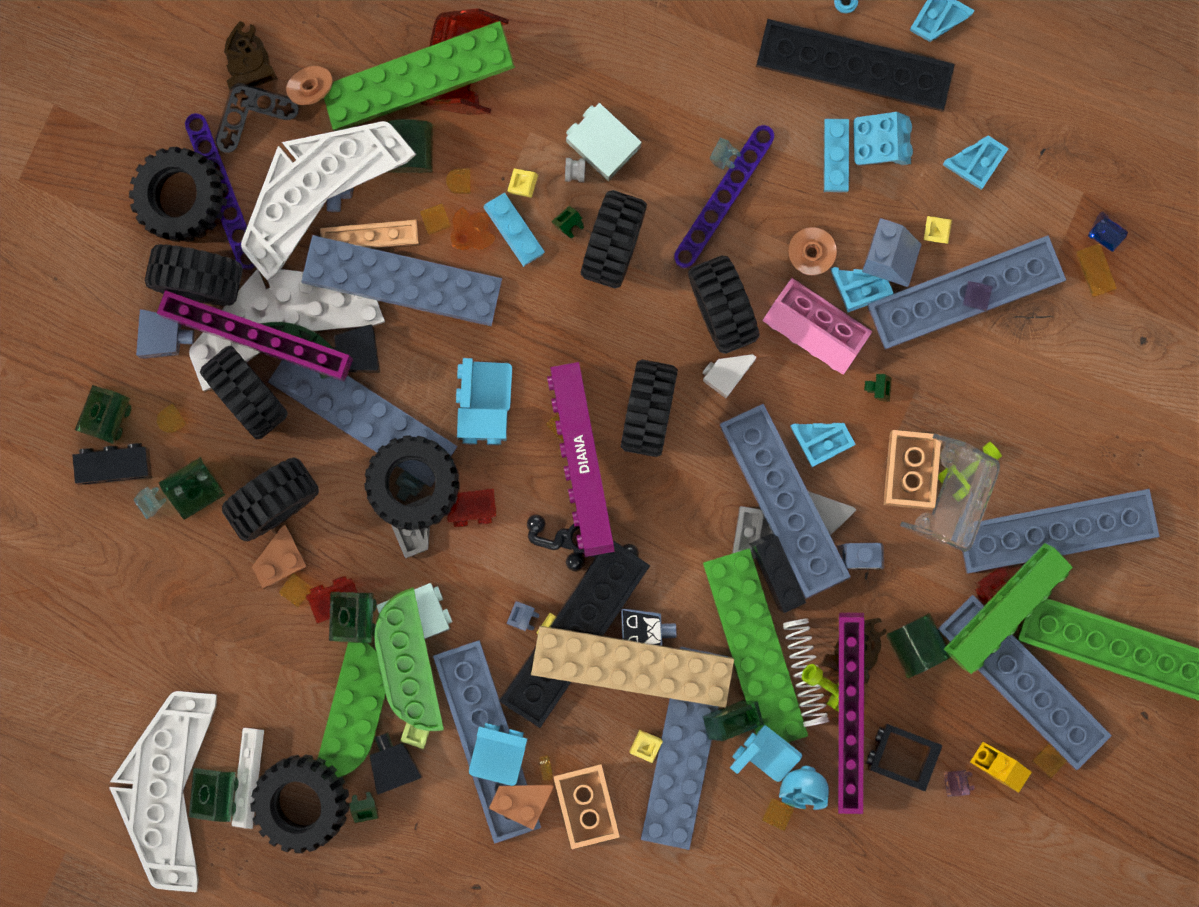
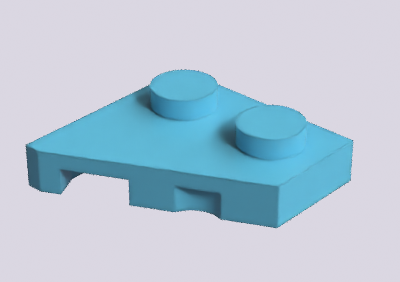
M927 0L911 26L910 31L932 42L972 16L975 10L957 0Z
M986 136L976 144L946 159L943 166L982 190L1009 148L992 137Z
M837 267L831 268L832 277L847 312L868 306L871 302L893 294L888 280L864 273L859 269L845 271L839 270Z
M845 423L792 424L790 426L811 467L856 445Z

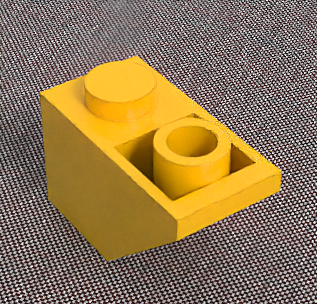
M982 742L970 761L971 764L1018 793L1032 773L1015 759Z

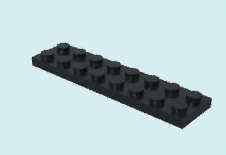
M767 19L756 64L758 68L941 112L945 108L955 66L954 63Z
M613 540L615 552L596 556L549 627L603 636L650 565ZM535 646L499 699V702L541 728L571 682L531 675Z

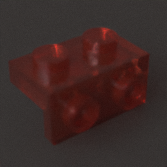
M494 489L458 493L457 501L452 506L447 521L448 524L453 523V527L468 526L469 521H478V525L492 523V519L497 518Z
M342 576L333 580L332 586L324 588L323 585H319L309 589L311 594L306 595V599L309 601L317 624L363 607L352 578L347 579L346 576Z

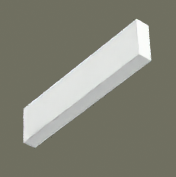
M243 728L232 826L253 829L252 818L255 812L251 811L250 804L254 801L251 795L253 789L257 787L256 782L259 779L264 730Z

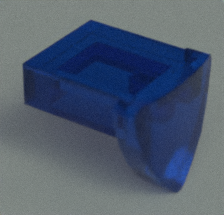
M1100 212L1088 237L1096 240L1113 252L1126 238L1128 231L1110 220L1109 215Z

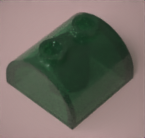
M415 119L388 121L387 123L395 128L416 155L407 163L386 173H433V124L428 121Z
M92 385L75 431L113 444L114 440H119L122 435L123 429L120 425L123 418H127L131 413L130 398L115 391Z
M201 456L159 481L163 493L183 520L226 495L212 470Z
M330 593L329 641L372 643L375 630L373 612L377 608V602L373 598L374 593Z
M930 613L886 634L907 678L918 675L951 658L944 650L946 644Z
M194 768L189 817L215 822H231V816L236 812L233 794L239 786L238 778L235 777L236 772Z

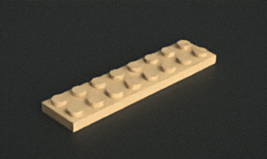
M539 625L531 675L726 708L734 658Z

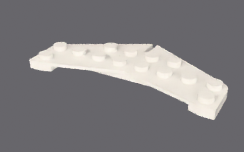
M377 122L282 142L296 159L295 162L278 146L241 243L243 252L266 280L270 281L279 273L327 199L410 161L416 155L391 124Z
M257 269L238 291L236 302L231 306H225L222 310L259 324L285 322L300 325L312 331L363 327L370 324L374 327L385 323L377 300L301 283L303 272L281 269L276 276L268 281L270 285L268 289H266L260 271ZM203 332L190 347L189 355L202 390L205 392L212 388L201 376V367L226 346H233L246 362L250 361L260 352Z
M182 691L171 693L110 781L133 784L132 789L109 788L149 882L157 889L198 892L199 877L183 790L216 709V694Z

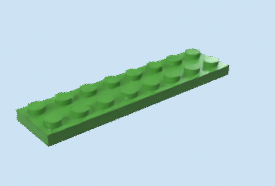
M498 21L334 81L331 90L324 97L332 128L334 131H339L515 68L503 25Z
M750 548L703 562L732 658H734V666L755 733L757 734L766 725L786 742L807 737L808 733L803 724V717Z
M1048 598L1041 600L1035 607L1033 614L1023 620L1017 639L1020 642L1199 701L1198 648Z

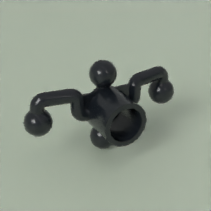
M534 514L528 518L526 524L529 530L528 539L532 544L549 550H558L561 547L572 550L573 553L569 554L566 558L567 568L577 572L584 567L585 559L582 556L585 554L584 549L579 550L572 540L573 534L580 529V526L575 527L573 524L569 529H560L557 531L553 541L538 536V533H541L546 527L545 519L541 515ZM626 544L623 546L639 557V551L635 545Z

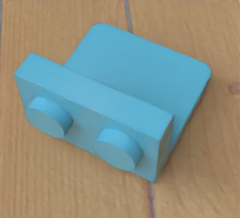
M891 112L854 119V160L857 165L891 161L900 165L911 164V156L913 154V148L910 143L912 123L909 116L899 112Z
M463 358V364H458L457 379H462L461 389L457 388L456 403H460V408L506 409L508 412L511 403V364L474 362L472 358Z
M485 723V727L478 728L469 774L514 786L518 780L528 738L523 737V732L509 729V733L499 731L500 726Z
M764 725L756 735L751 733L744 742L745 747L740 746L732 756L735 761L730 769L738 774L750 761L772 779L780 782L800 761L802 754Z

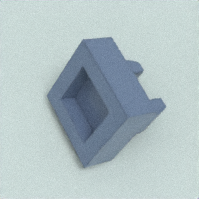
M516 601L506 624L524 631L526 629L534 630L535 627L529 625V621L532 616L539 618V614L534 612L535 608Z

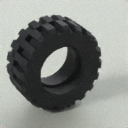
M169 147L168 150L162 148L156 151V156L150 154L144 158L146 164H139L135 169L139 173L136 178H131L130 184H133L134 188L129 190V198L134 199V203L130 206L132 212L138 214L136 216L138 223L144 225L145 230L149 233L174 242L194 241V237L202 238L206 236L205 231L207 229L213 230L217 226L214 223L216 218L222 219L224 213L220 210L222 205H227V199L223 197V193L227 192L226 184L221 183V180L224 178L221 171L216 170V165L207 159L206 156L186 148ZM184 172L194 179L197 189L196 200L186 214L180 217H171L164 212L161 206V189L169 177L176 173Z
M615 190L607 191L598 212L583 260L581 275L584 279L614 289L621 287L645 216L647 204L644 200Z
M158 244L151 249L144 281L146 287L162 294L166 290L204 304L231 306L237 300L243 268L238 261L215 253L177 245Z
M721 255L691 267L688 271L690 284L703 320L719 352L727 354L756 342L760 337L757 321L744 286L730 258Z
M226 346L201 367L200 374L256 440L265 437L287 418V410L233 346Z
M643 359L637 361L621 441V448L624 451L652 457L662 455L678 369L674 365Z
M406 435L400 439L394 438L390 440V443L385 446L382 445L377 449V454L372 456L369 461L370 465L365 472L366 483H364L368 496L367 499L376 514L392 526L410 531L427 529L429 526L441 522V519L448 516L451 512L452 506L457 501V494L460 488L458 470L449 453L437 442L422 436L411 437V435ZM409 460L425 463L430 467L435 476V489L432 496L426 502L417 506H406L399 503L391 494L389 480L393 470L399 464Z
M295 457L289 458L271 467L237 490L235 494L231 495L223 503L222 513L238 537L248 542L277 527L309 504L318 495L319 487L300 459Z
M305 754L303 757L293 755L278 761L266 770L256 782L257 787L253 789L251 795L254 801L250 804L251 811L255 812L256 816L252 819L254 825L259 824L261 826L260 835L262 837L267 835L270 838L268 843L275 847L279 844L282 846L281 850L289 852L291 849H294L295 853H303L306 850L311 852L328 843L345 824L347 819L345 815L350 807V804L346 802V799L349 797L348 789H343L342 785L345 783L343 777L338 778L335 775L337 769L333 765L329 768L325 766L326 760L321 758L313 760V755ZM301 782L310 786L317 793L321 803V814L316 822L311 825H299L285 816L280 805V793L287 784Z

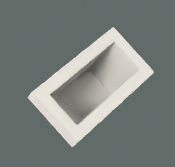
M751 354L718 359L715 364L710 362L703 371L705 375L703 382L727 398L753 364L756 357Z

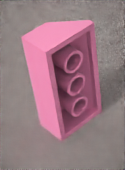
M791 278L763 319V322L772 329L777 330L789 338L790 341L798 344L812 356L819 358L833 370L843 375L872 333L871 330L793 278Z

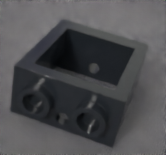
M885 724L883 728L879 727L875 736V741L878 742L875 751L870 750L866 760V764H869L868 770L926 792L943 745L889 724ZM890 733L928 747L916 781L878 767Z

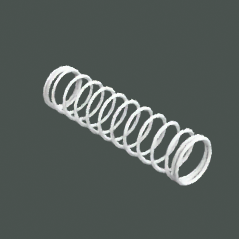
M808 618L783 623L785 630L803 629L785 637L786 639H804L790 644L787 648H808L789 656L791 659L809 658L793 664L792 668H805L808 665H797L816 658L815 655L796 656L814 649V646L792 647L812 639L811 636L791 637L810 630L808 626L792 627L809 623ZM802 672L796 673L793 677L802 678ZM804 681L796 684L795 686L798 688L816 687L799 693L798 697L819 696L805 701L799 706H821L801 714L804 717L822 716L803 722L804 727L829 722L827 713L808 714L826 707V704H807L823 698L824 695H803L820 689L821 686L818 684L815 686L802 685L806 683Z

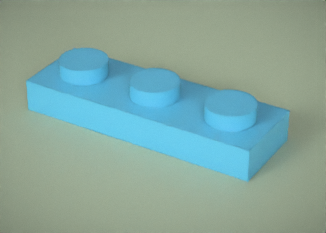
M825 119L824 192H848L849 119Z
M505 193L484 205L483 208L523 267L545 253Z

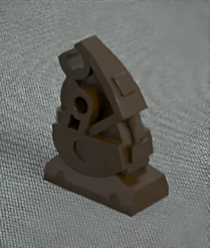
M239 21L225 43L224 53L228 59V65L226 66L229 74L232 76L227 80L229 90L238 83L257 87L278 79L272 66H270V58L261 39L255 36V26L250 24V30L244 33L242 29L245 23ZM252 42H254L257 45V48H254L251 45Z
M880 618L864 621V684H868L870 678L868 671L877 662L878 654L881 650L880 637L887 633L886 629H883L881 632H876L874 629L876 623L882 622ZM837 641L833 655L826 654L821 664L839 672V641ZM872 641H874L875 644L873 651L871 650Z

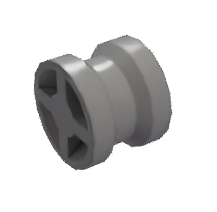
M566 158L565 182L578 180L584 183L585 158H580L579 160Z

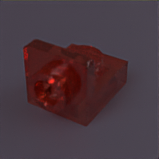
M1003 567L994 570L975 583L978 587L975 589V592L982 602L986 600L988 603L993 598L988 589L989 587L994 590L1005 583L1003 578L1008 574Z

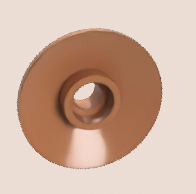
M311 66L295 73L288 81L286 87L287 96L293 103L299 105L316 103L329 93L333 85V78L330 72L323 67Z
M809 227L800 230L793 236L789 244L788 255L791 264L797 271L805 275L815 276L825 273L832 267L836 259L837 248L834 239L828 232L820 228ZM809 249H814L816 251V256L810 257L807 254V251Z

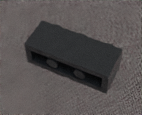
M142 443L128 444L127 449H118V446L103 447V451L94 452L93 448L80 449L79 454H72L75 484L87 485L152 478L149 448L142 447Z
M771 533L749 543L777 609L786 613L805 604L806 600L778 536Z

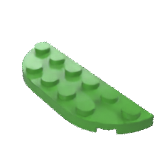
M413 587L395 595L382 608L375 624V647L386 697L394 713L400 719L414 726V728L425 731L444 730Z
M352 635L349 637L318 758L326 760L325 766L329 768L333 765L337 769L335 775L338 778L355 770L368 756L374 742L386 696L376 650L364 640Z

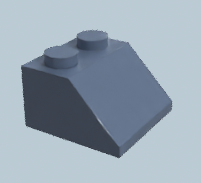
M880 218L862 272L908 287L921 243L903 225Z

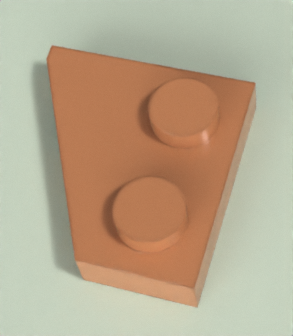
M283 525L252 566L263 589L307 567L287 525Z
M499 786L489 809L533 830L554 786Z

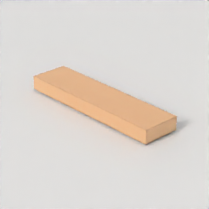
M417 220L320 228V234L323 238L371 249L419 245Z

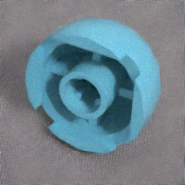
M802 766L801 769L788 773L783 779L779 798L782 797L783 803L799 809H806L805 805H814L813 810L824 809L828 806L829 786L827 780L820 773L816 772L815 768Z

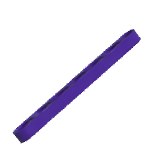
M191 114L185 121V127L193 149L220 166V171L224 177L221 183L226 184L229 190L228 195L224 197L227 199V205H222L220 211L224 213L227 208H235L237 210L235 219L227 220L224 218V214L221 219L235 259L238 263H241L243 269L252 270L256 267L253 263L244 265L241 262V256L244 254L241 247L242 242L237 243L232 239V235L236 230L246 232L247 225L209 125L201 114ZM194 119L203 121V128L200 131L195 132L190 129V123ZM203 141H208L212 145L210 152L206 154L198 150L199 144Z
M761 125L753 131L680 243L674 255V261L680 268H690L696 262L772 145L774 132L769 126ZM758 132H768L770 140L767 143H760L756 138ZM754 151L757 155V160L754 163H747L743 158L745 152ZM733 171H741L743 173L744 180L741 183H734L731 180L730 175ZM720 191H728L730 193L731 200L728 203H721L718 200L717 195ZM707 211H715L717 213L718 220L715 223H708L705 220L704 215ZM694 231H702L704 233L705 240L702 243L692 241L691 235ZM681 251H689L691 253L692 260L689 263L684 264L679 261L678 255Z

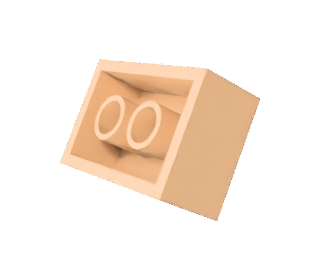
M892 430L890 432L883 505L927 510L935 508L942 435Z
M602 764L554 776L571 849L620 837Z

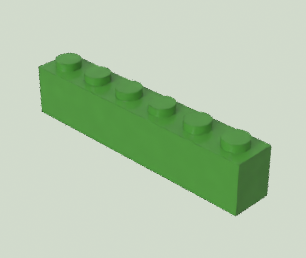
M1044 543L944 650L962 669L970 674L979 670L983 666L984 660L1001 647V642L1018 629V625L1024 618L1033 614L1035 607L1041 600H1045L1050 596L1052 589L1067 578L1069 571L1073 567L1054 547Z

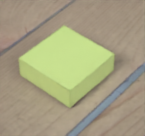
M406 722L400 742L424 749L430 731L414 728V726Z

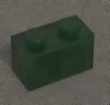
M742 700L702 716L709 740L725 741L764 725L758 701Z

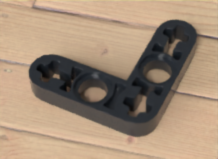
M243 83L235 84L229 91L215 141L218 148L226 153L232 152L237 148L249 110L283 120H291L298 114V105L293 103L288 96ZM241 89L247 95L246 98L242 97L240 101V106L244 107L243 110L237 106H231V103L237 104L238 98L234 94L240 93ZM261 96H268L271 102L268 107L261 108L258 106L257 100ZM275 99H279L277 103L282 106L290 103L293 110L284 114L282 108L276 107V111H272L275 107ZM231 112H237L241 118L238 123L230 124L227 121V116ZM224 126L231 129L230 138L233 143H228L227 146H224L223 141H221V138L225 139L228 134V130L224 129Z

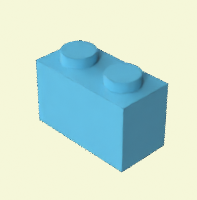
M458 408V440H462V444H477V440H487L488 445H501V441H507V410Z

